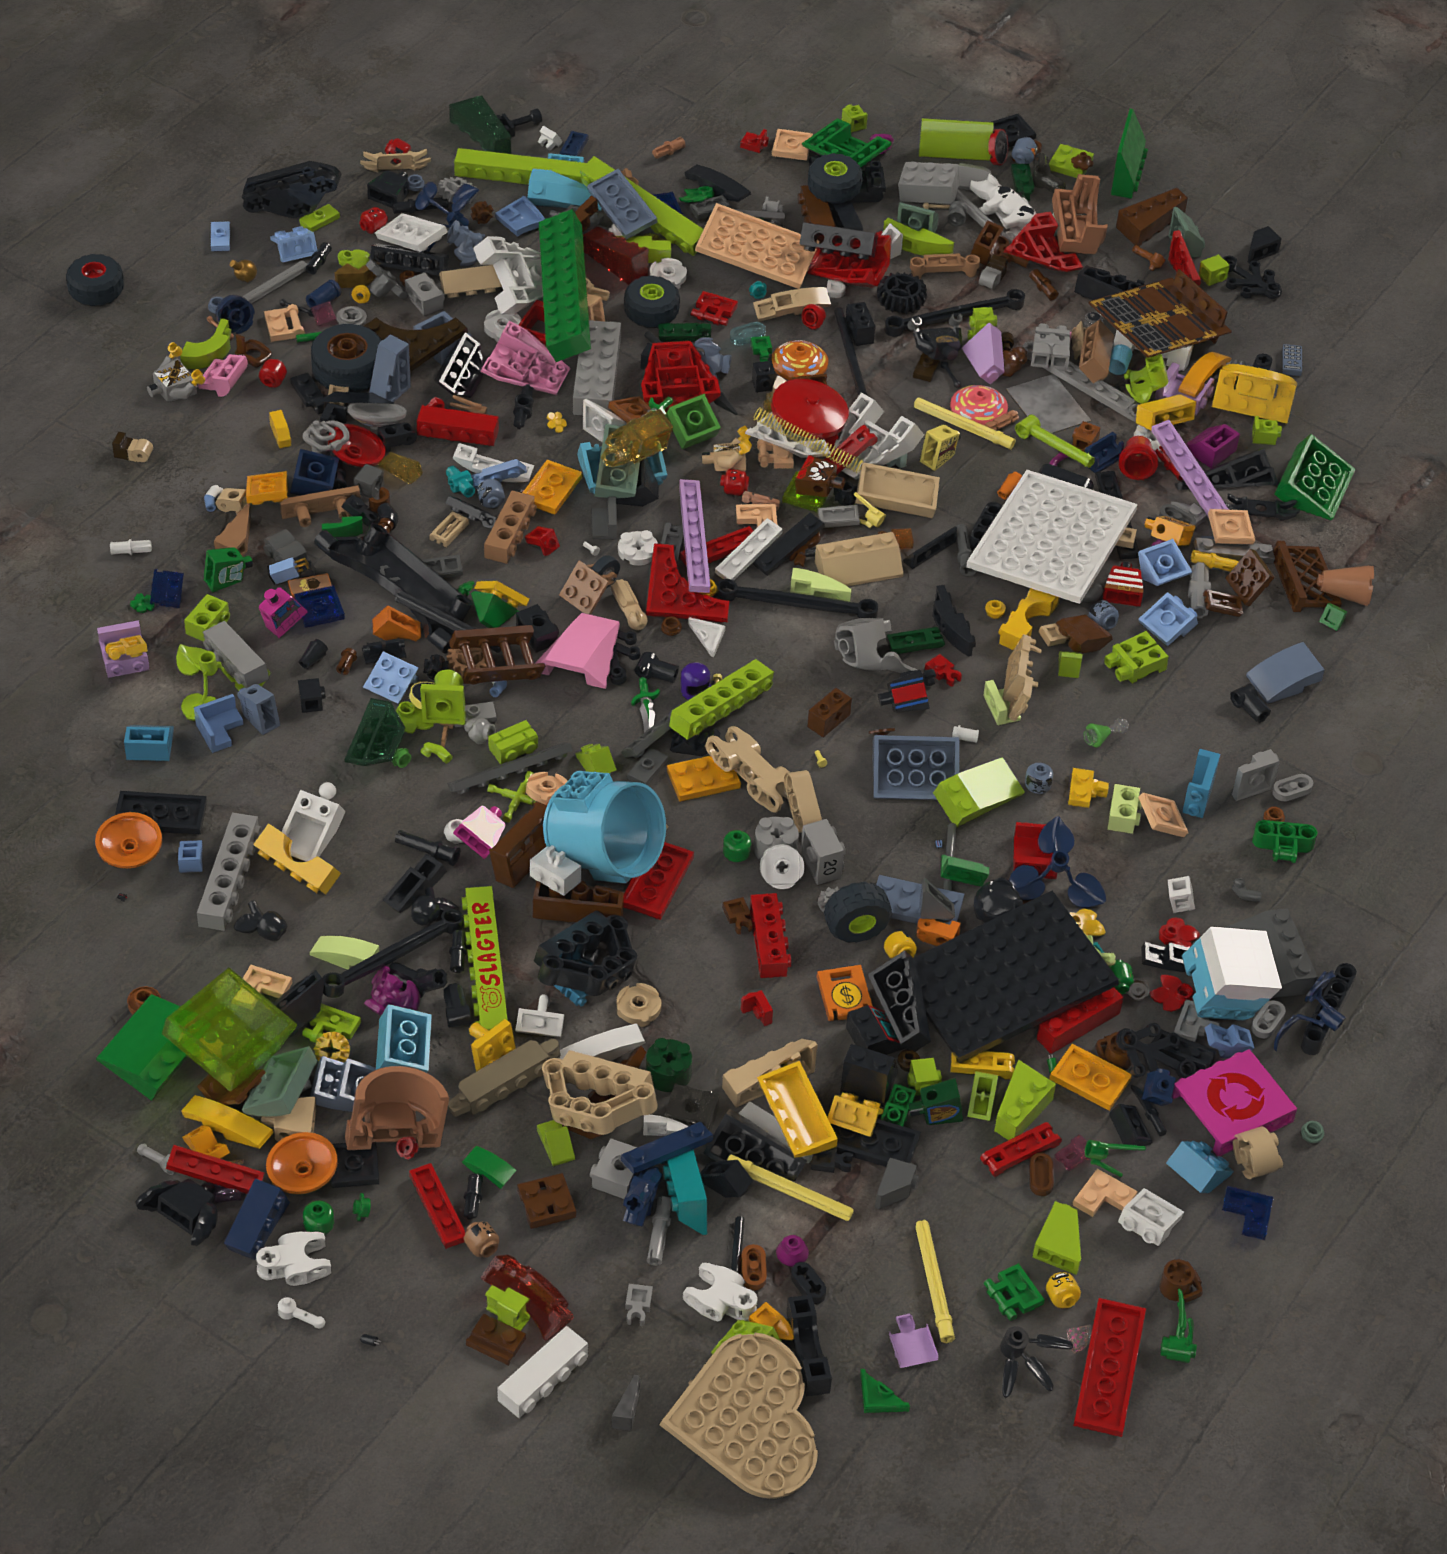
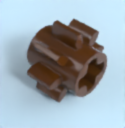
M486 201L476 202L471 207L472 213L470 215L478 224L488 223L493 218L492 212L494 210Z

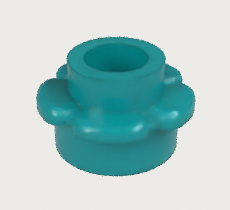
M761 281L753 283L749 288L750 295L755 299L763 298L767 293V286Z

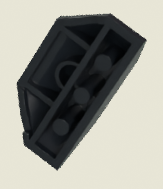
M464 333L447 355L434 381L452 395L471 398L484 375L481 372L484 362L480 351V343L467 333Z
M315 970L309 976L297 982L263 1010L251 1024L245 1027L249 1036L253 1040L285 1041L288 1037L294 1036L299 1028L305 1023L311 1022L316 1017V1014L320 1012L324 979Z

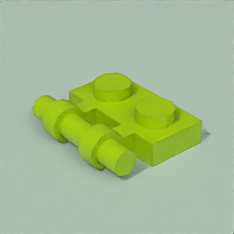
M321 1003L320 1012L310 1022L314 1029L305 1028L302 1036L316 1043V1040L323 1035L322 1033L325 1030L328 1032H338L351 1040L361 1024V1018ZM331 1043V1046L328 1048L336 1050V1048H333V1044Z

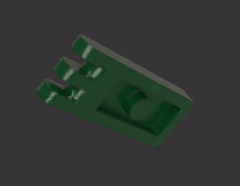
M939 627L887 634L886 637L890 652L897 654L940 648L945 645Z

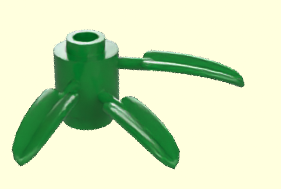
M1178 1289L1179 1321L1176 1336L1162 1337L1160 1356H1166V1359L1189 1363L1190 1358L1195 1359L1197 1344H1193L1194 1322L1192 1318L1186 1319L1183 1292L1181 1289ZM1187 1322H1188V1327H1189L1188 1337H1184V1335H1185V1330H1186V1327H1187Z

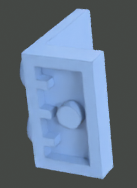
M299 226L292 228L293 231L286 233L285 230L275 232L274 236H270L271 241L278 245L281 262L312 256L317 251L314 232Z

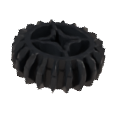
M897 271L896 274L890 273L889 276H884V279L880 280L877 287V298L880 305L885 306V310L890 309L892 313L896 311L899 314L904 312L907 315L908 312L914 313L915 310H920V307L924 306L927 299V288L924 281L919 280V276L914 277L912 273L906 274L905 272L900 274Z

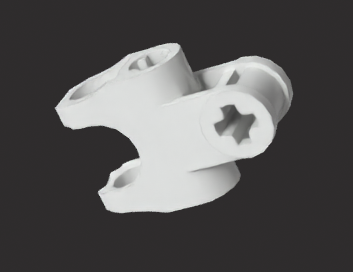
M302 1231L288 1233L278 1239V1246L260 1249L256 1255L258 1276L264 1280L285 1277L286 1283L292 1286L308 1284L331 1274L330 1260L312 1259L307 1256L309 1253L325 1247L324 1233ZM268 1269H272L271 1274L268 1273Z
M702 1263L699 1267V1276L712 1286L706 1290L686 1287L683 1292V1300L701 1315L714 1321L722 1320L725 1314L737 1320L749 1321V1316L757 1310V1295L754 1291L742 1287L745 1283L743 1277L726 1267Z

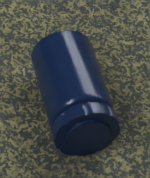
M328 280L306 296L307 305L309 308L319 311L341 295V288L336 281Z

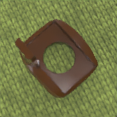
M236 334L237 349L235 350V355L246 356L247 362L251 366L259 367L271 357L272 352L263 343L253 339L245 342L244 336ZM250 350H257L261 355L258 358H254L246 353Z

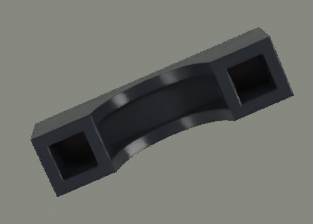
M812 1294L788 1297L786 1314L793 1332L796 1356L802 1368L801 1374L803 1383H805L806 1397L829 1394L832 1376L828 1359L824 1357L820 1346L817 1314Z

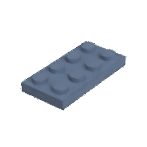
M619 169L587 185L590 194L597 199V203L626 240L657 223V217Z
M879 875L876 885L885 891L892 908L891 918L917 924L921 918V884ZM937 888L954 904L955 918L935 920L949 925L952 920L958 922L964 894Z

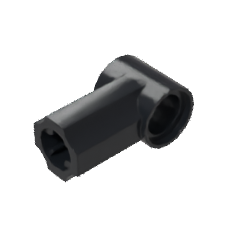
M644 652L634 671L640 678L650 679L652 676L674 683L677 679L679 666L659 660L652 652Z
M1246 684L1230 693L1233 705L1236 708L1242 707L1256 722L1261 723L1270 715L1271 710L1258 697V692L1252 684Z
M457 983L449 984L446 988H443L448 1028L471 1025L470 1008L468 1004L466 1005L463 987Z

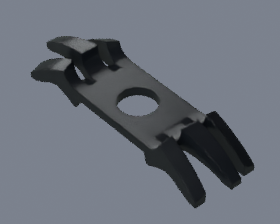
M1227 494V499L1233 504L1224 502L1229 510H1248L1249 515L1278 518L1280 521L1291 519L1300 513V509L1287 510L1296 505V500L1282 502L1277 499L1275 502L1251 500L1248 497L1238 498ZM1262 505L1266 507L1267 510L1258 511L1256 509V506Z

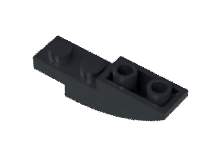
M945 585L936 586L932 613L934 621L944 637L956 649L968 657L972 656L976 640L974 635L970 633V623L968 620H965L963 613H957L956 608L952 607L950 592L947 593Z

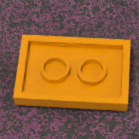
M546 460L523 493L534 496V504L537 505L538 509L556 515L582 479V472Z
M287 471L247 476V504L259 505L264 503V501L281 502L287 499Z
M711 756L667 765V773L679 802L741 788L737 772L735 770L728 772L722 770Z
M1071 1044L1051 1072L1049 1080L1110 1111L1131 1081L1132 1075L1096 1055Z

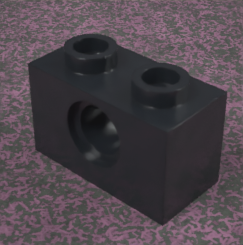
M866 303L847 304L846 321L855 345L873 344L876 326Z
M538 604L516 612V626H533L534 634L529 644L536 653L549 648L558 639L559 629L557 625L550 621L547 612L543 611Z

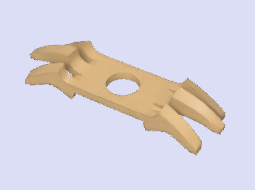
M427 149L400 154H382V152L371 154L363 152L364 157L372 161L361 160L360 164L373 172L392 169H413L416 171L427 166L431 158L420 159L427 154ZM394 158L401 160L397 165L392 164L390 161Z

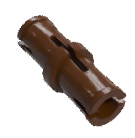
M1039 269L1031 271L1029 277L1035 282L1037 289L1040 292L1042 291L1050 301L1055 300L1059 293L1051 285V281L1045 278Z

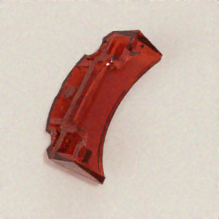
M508 1254L495 1256L480 1277L484 1282L504 1292L509 1287L529 1298V1302L526 1303V1312L536 1323L546 1342L573 1319V1313L567 1309L569 1303L561 1292L529 1265L524 1266L520 1264L514 1257Z

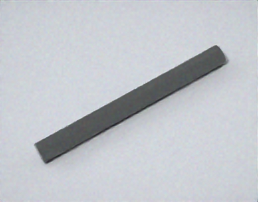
M954 823L948 824L946 855L954 857L957 825ZM944 878L943 889L952 891V880Z

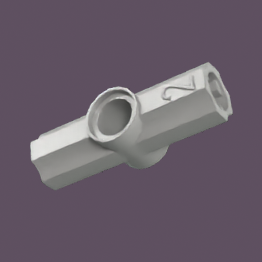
M1197 562L1195 565H1191L1192 573L1190 574L1188 598H1190V608L1197 613V618L1207 616L1209 611L1206 610L1207 603L1204 601L1206 597L1203 596V592L1206 589L1211 590V582H1209V567L1202 562Z

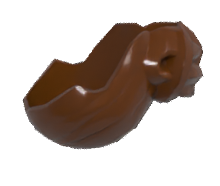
M1014 347L1012 351H1003L1004 373L1001 376L1011 377L1015 372L1021 370V366L1027 361V351L1025 348Z

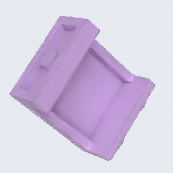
M1173 362L1167 370L1169 382L1165 387L1156 390L1155 399L1159 400L1181 394L1196 401L1195 414L1197 415L1201 408H1205L1208 397L1211 398L1215 392V387L1213 386L1214 379L1210 378L1196 397L1178 392L1185 376L1178 373L1180 365Z
M139 620L97 628L108 678L149 670L146 652H142L143 655L138 657L122 654L119 659L112 660L105 651V646L108 643L119 641L121 638L141 636Z

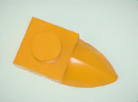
M767 1302L749 1316V1322L774 1327L780 1339H794L792 1328L788 1321Z

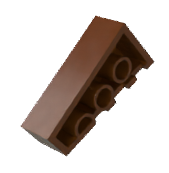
M1174 188L1118 211L1116 228L1134 245L1140 247L1143 241L1150 240L1153 234L1156 232L1160 233L1167 224H1171L1173 207H1178L1185 213L1188 197L1178 188Z
M536 881L533 896V918L578 922L596 910L606 918L611 915L623 916L624 892L599 885L591 887L585 881H581L563 896L543 883Z

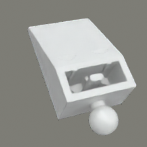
M329 782L323 783L320 786V797L302 790L298 794L282 830V833L292 840L291 856L307 862L316 856L319 857L338 830L346 811L339 804L329 801L336 794V787Z

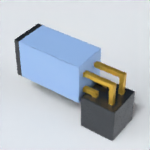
M292 557L267 566L268 576L274 585L299 576L302 578L316 576V568L311 560L307 561L306 558L295 561ZM304 560H305L304 563H301V564H298V565L296 564V563H298V562H301V561H304Z

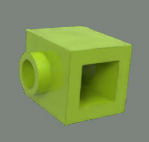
M1216 255L1201 261L1198 275L1210 286L1227 279L1230 265L1220 255Z
M934 1058L911 1060L907 1080L908 1086L916 1090V1096L920 1095L921 1088L942 1082L941 1072L936 1070Z

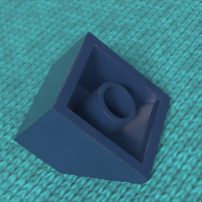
M300 449L290 493L301 496L332 490L339 458Z

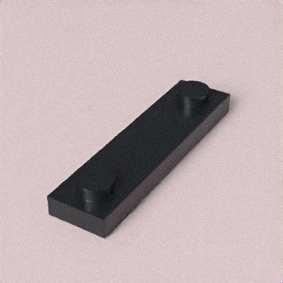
M810 512L767 548L753 562V565L768 576L825 527L824 522Z

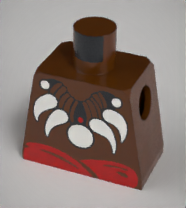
M808 455L795 478L796 494L827 497L832 488L842 490L845 484V478L837 476V466L835 464Z

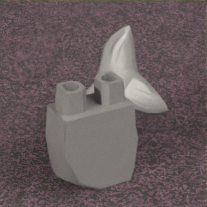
M859 618L838 625L834 646L836 650L840 651L844 657L843 661L848 665L864 670H890L898 673L917 670L902 663L901 658L895 652H888L883 658L877 654L878 641L886 638L885 634L892 631L890 620H883V618Z

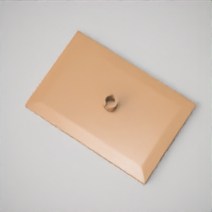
M718 203L715 204L695 248V251L797 289H800L815 252L804 250V247L799 245L801 234Z

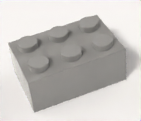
M905 162L898 183L900 202L951 204L955 200L960 184L959 164Z

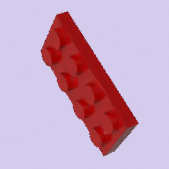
M664 842L662 852L654 866L645 874L632 878L624 893L623 907L661 920L694 858V852Z

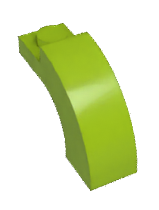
M221 319L214 335L207 341L200 343L186 341L182 355H180L181 363L186 369L209 367L214 359H223L231 349V329H229L228 320Z

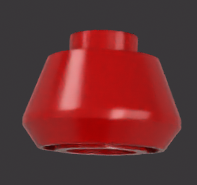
M808 304L803 308L801 317L805 326L814 330L821 327L826 319V313L821 306Z

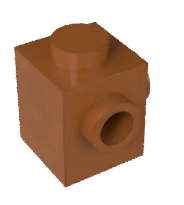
M1083 421L1079 428L1076 427L1073 432L1072 445L1085 452L1086 447L1099 440L1101 427Z

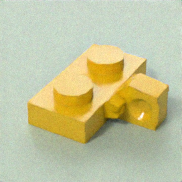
M1073 768L1068 805L1089 808L1091 797L1107 798L1109 783L1093 779L1094 771Z

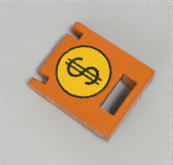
M861 965L817 972V981L828 1021H834L833 1011H836L839 1021L847 1019L849 1011L867 1005L872 1006ZM850 976L848 979L831 981L833 978Z

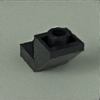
M714 728L703 733L701 736L694 735L687 740L675 732L672 736L670 751L673 753L704 756L708 754L705 747L708 737L717 736L720 738L721 733ZM713 743V748L715 750L718 749L716 745Z

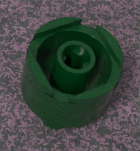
M658 1038L648 1049L646 1054V1071L651 1072L655 1089L662 1092L677 1091V1088L682 1086L684 1088L688 1085L692 1076V1053L687 1043L674 1039Z

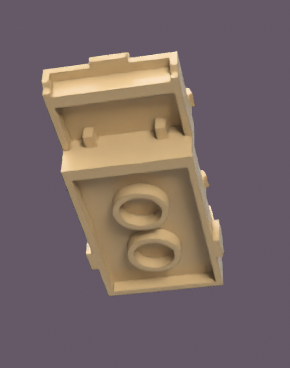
M1023 634L1008 658L1003 699L1010 702L1008 717L1013 721H1016L1018 716L1028 708L1027 702L1031 698L1032 686L1038 687V682H1034L1033 678L1029 677L1032 671L1027 669V665L1033 666V662L1029 661V652L1032 650L1041 653V649L1034 646L1036 644L1035 639Z

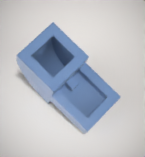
M202 840L180 841V847L178 848L180 873L203 871Z
M1211 1023L1205 1027L1209 1046L1218 1049L1219 1055L1222 1058H1231L1238 1052L1242 1053L1248 1049L1251 1051L1254 1049L1252 1037L1248 1029L1234 1024L1228 1029Z

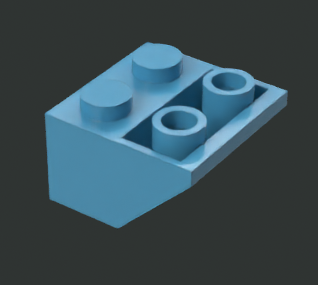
M127 726L124 740L126 760L170 761L174 726Z
M1182 1141L1166 1162L1167 1165L1200 1193H1210L1234 1172L1228 1167L1229 1162L1221 1156H1215L1211 1152L1212 1148L1203 1141Z

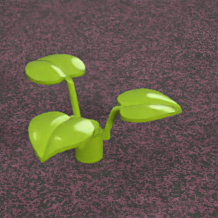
M179 645L176 656L179 671L182 674L192 676L201 670L204 677V694H190L182 702V712L187 720L195 721L194 707L216 700L215 697L207 696V676L214 675L218 668L231 682H235V688L238 691L245 688L242 684L239 685L236 682L235 678L225 670L220 661H216L213 652L202 648ZM264 681V682H262V683H260V684H258V685H260V686L262 687L266 681Z

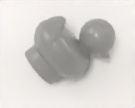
M484 718L469 719L464 725L469 738L476 744H483L488 740V736L496 733L495 725L490 724Z

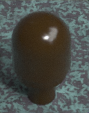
M1003 332L1001 334L1003 351H1010L1014 346V337L1010 332Z

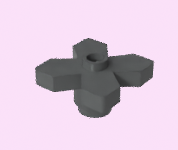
M370 259L366 266L377 276L369 287L370 291L380 299L392 290L398 297L405 300L408 293L396 282V277L389 270H383Z

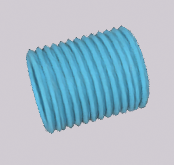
M1122 344L1114 346L1109 366L1111 373L1122 375L1127 371L1133 354L1129 347Z

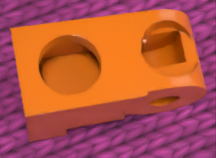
M920 918L917 923V938L934 946L941 945L959 936L961 923L952 920L949 925L935 919Z

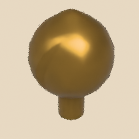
M232 260L230 262V266L234 268V274L238 280L251 282L256 277L257 268L252 261L241 260L237 262Z

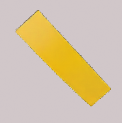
M194 1095L181 1110L185 1118L202 1122L204 1126H209L211 1130L222 1133L225 1140L259 1149L274 1133L271 1128L244 1113Z

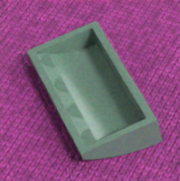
M310 1046L271 1056L264 1067L266 1073L261 1077V1083L252 1089L242 1108L243 1113L265 1117L290 1114L317 1063V1059Z

